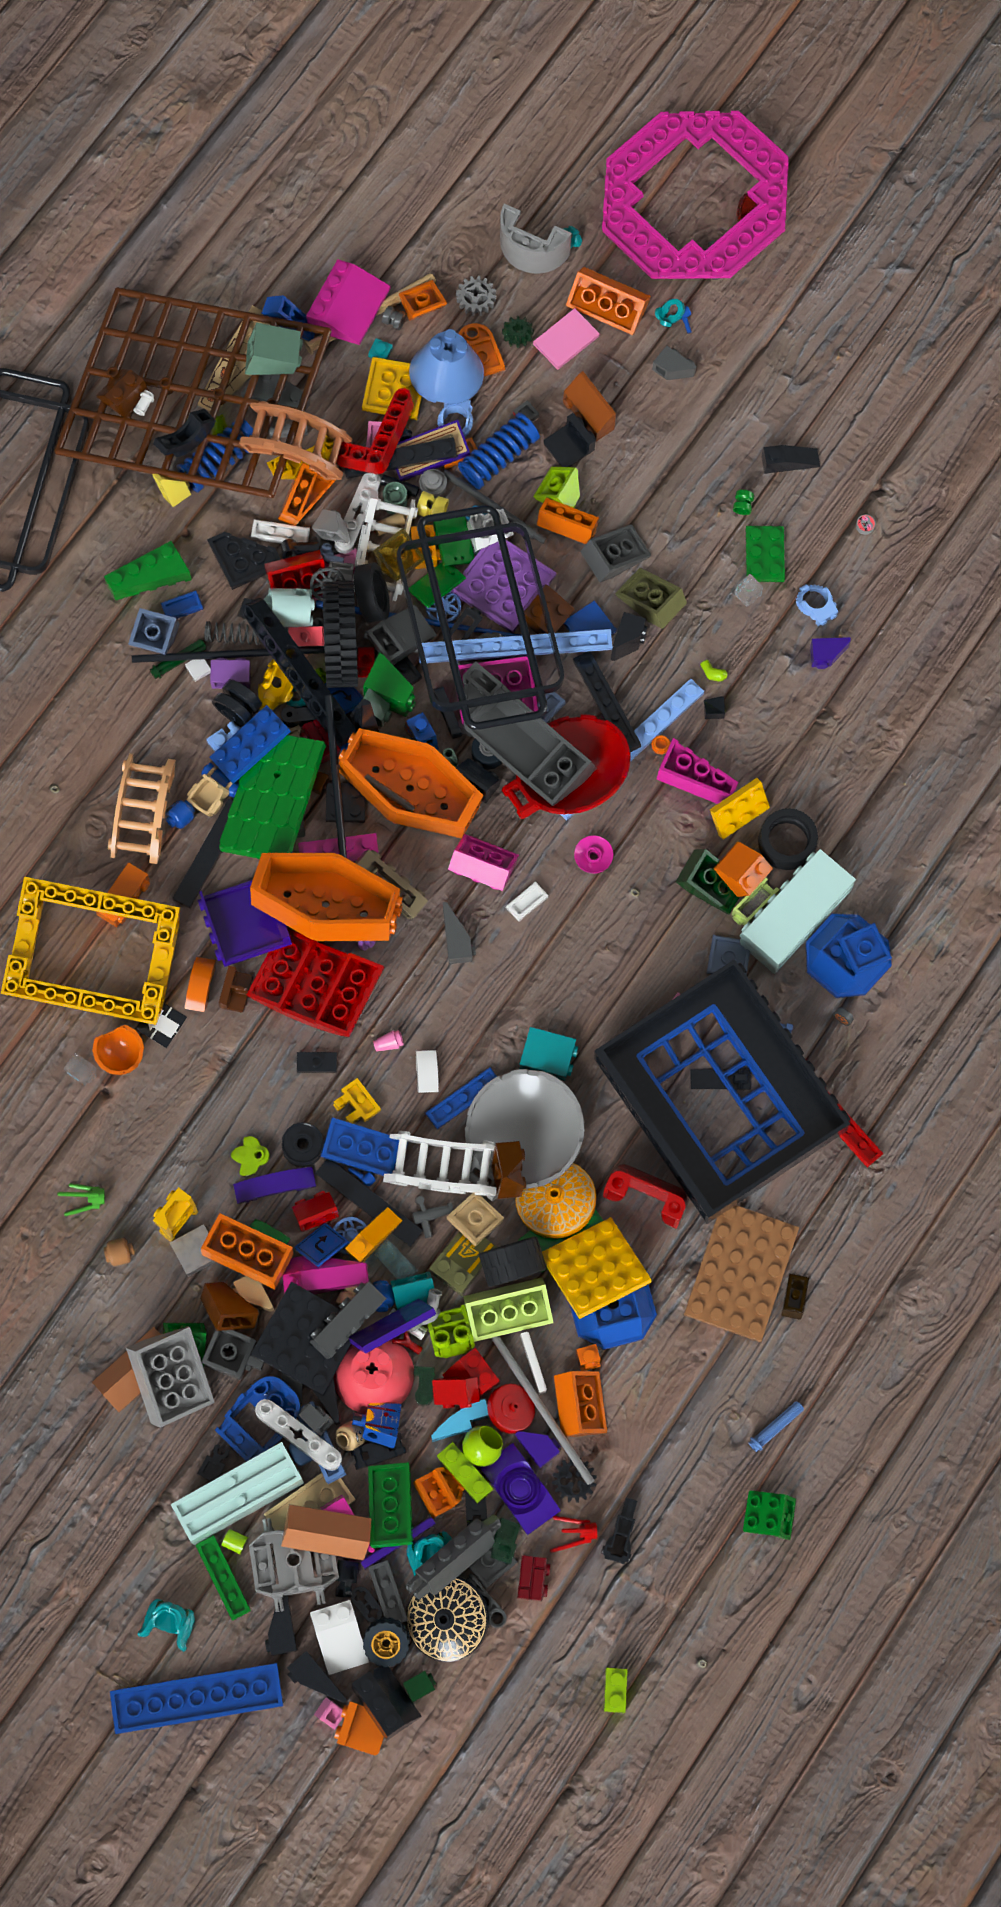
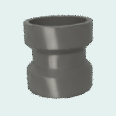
M388 306L383 314L382 323L386 325L391 324L393 328L400 330L405 322L406 313L396 311L394 307Z

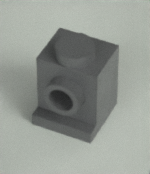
M310 1403L304 1405L299 1414L319 1436L334 1423L319 1406L314 1408Z

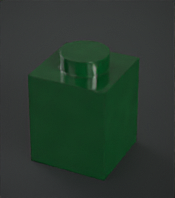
M425 1671L403 1683L412 1702L435 1691L433 1686L437 1684L432 1674L429 1673L427 1675Z

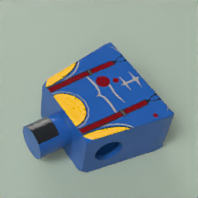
M369 1403L366 1414L354 1413L352 1425L364 1427L363 1438L365 1440L394 1448L402 1404Z

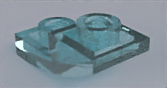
M389 1240L374 1253L397 1279L413 1276L418 1271Z

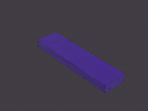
M432 1517L412 1528L413 1539L436 1525ZM402 1546L382 1547L364 1560H361V1564L366 1570Z

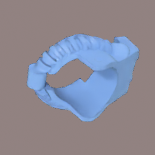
M471 400L454 405L444 403V408L438 415V427L444 425V420L449 414L459 413L466 418V425L462 429L464 437H466L473 427Z
M805 584L799 588L800 591L796 598L797 607L803 614L810 616L812 620H816L817 626H823L828 620H833L837 617V604L833 601V596L827 587L816 584L808 586ZM808 591L818 592L824 597L826 605L822 608H812L803 600V596Z

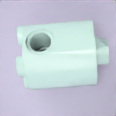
M269 588L268 594L263 600L284 627L313 626L311 610H314L315 602L312 599L311 589Z

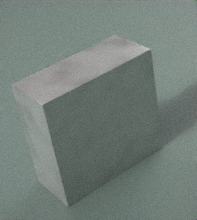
M204 1224L170 1242L188 1277L215 1263V1261L203 1256L201 1252V1247L209 1234Z

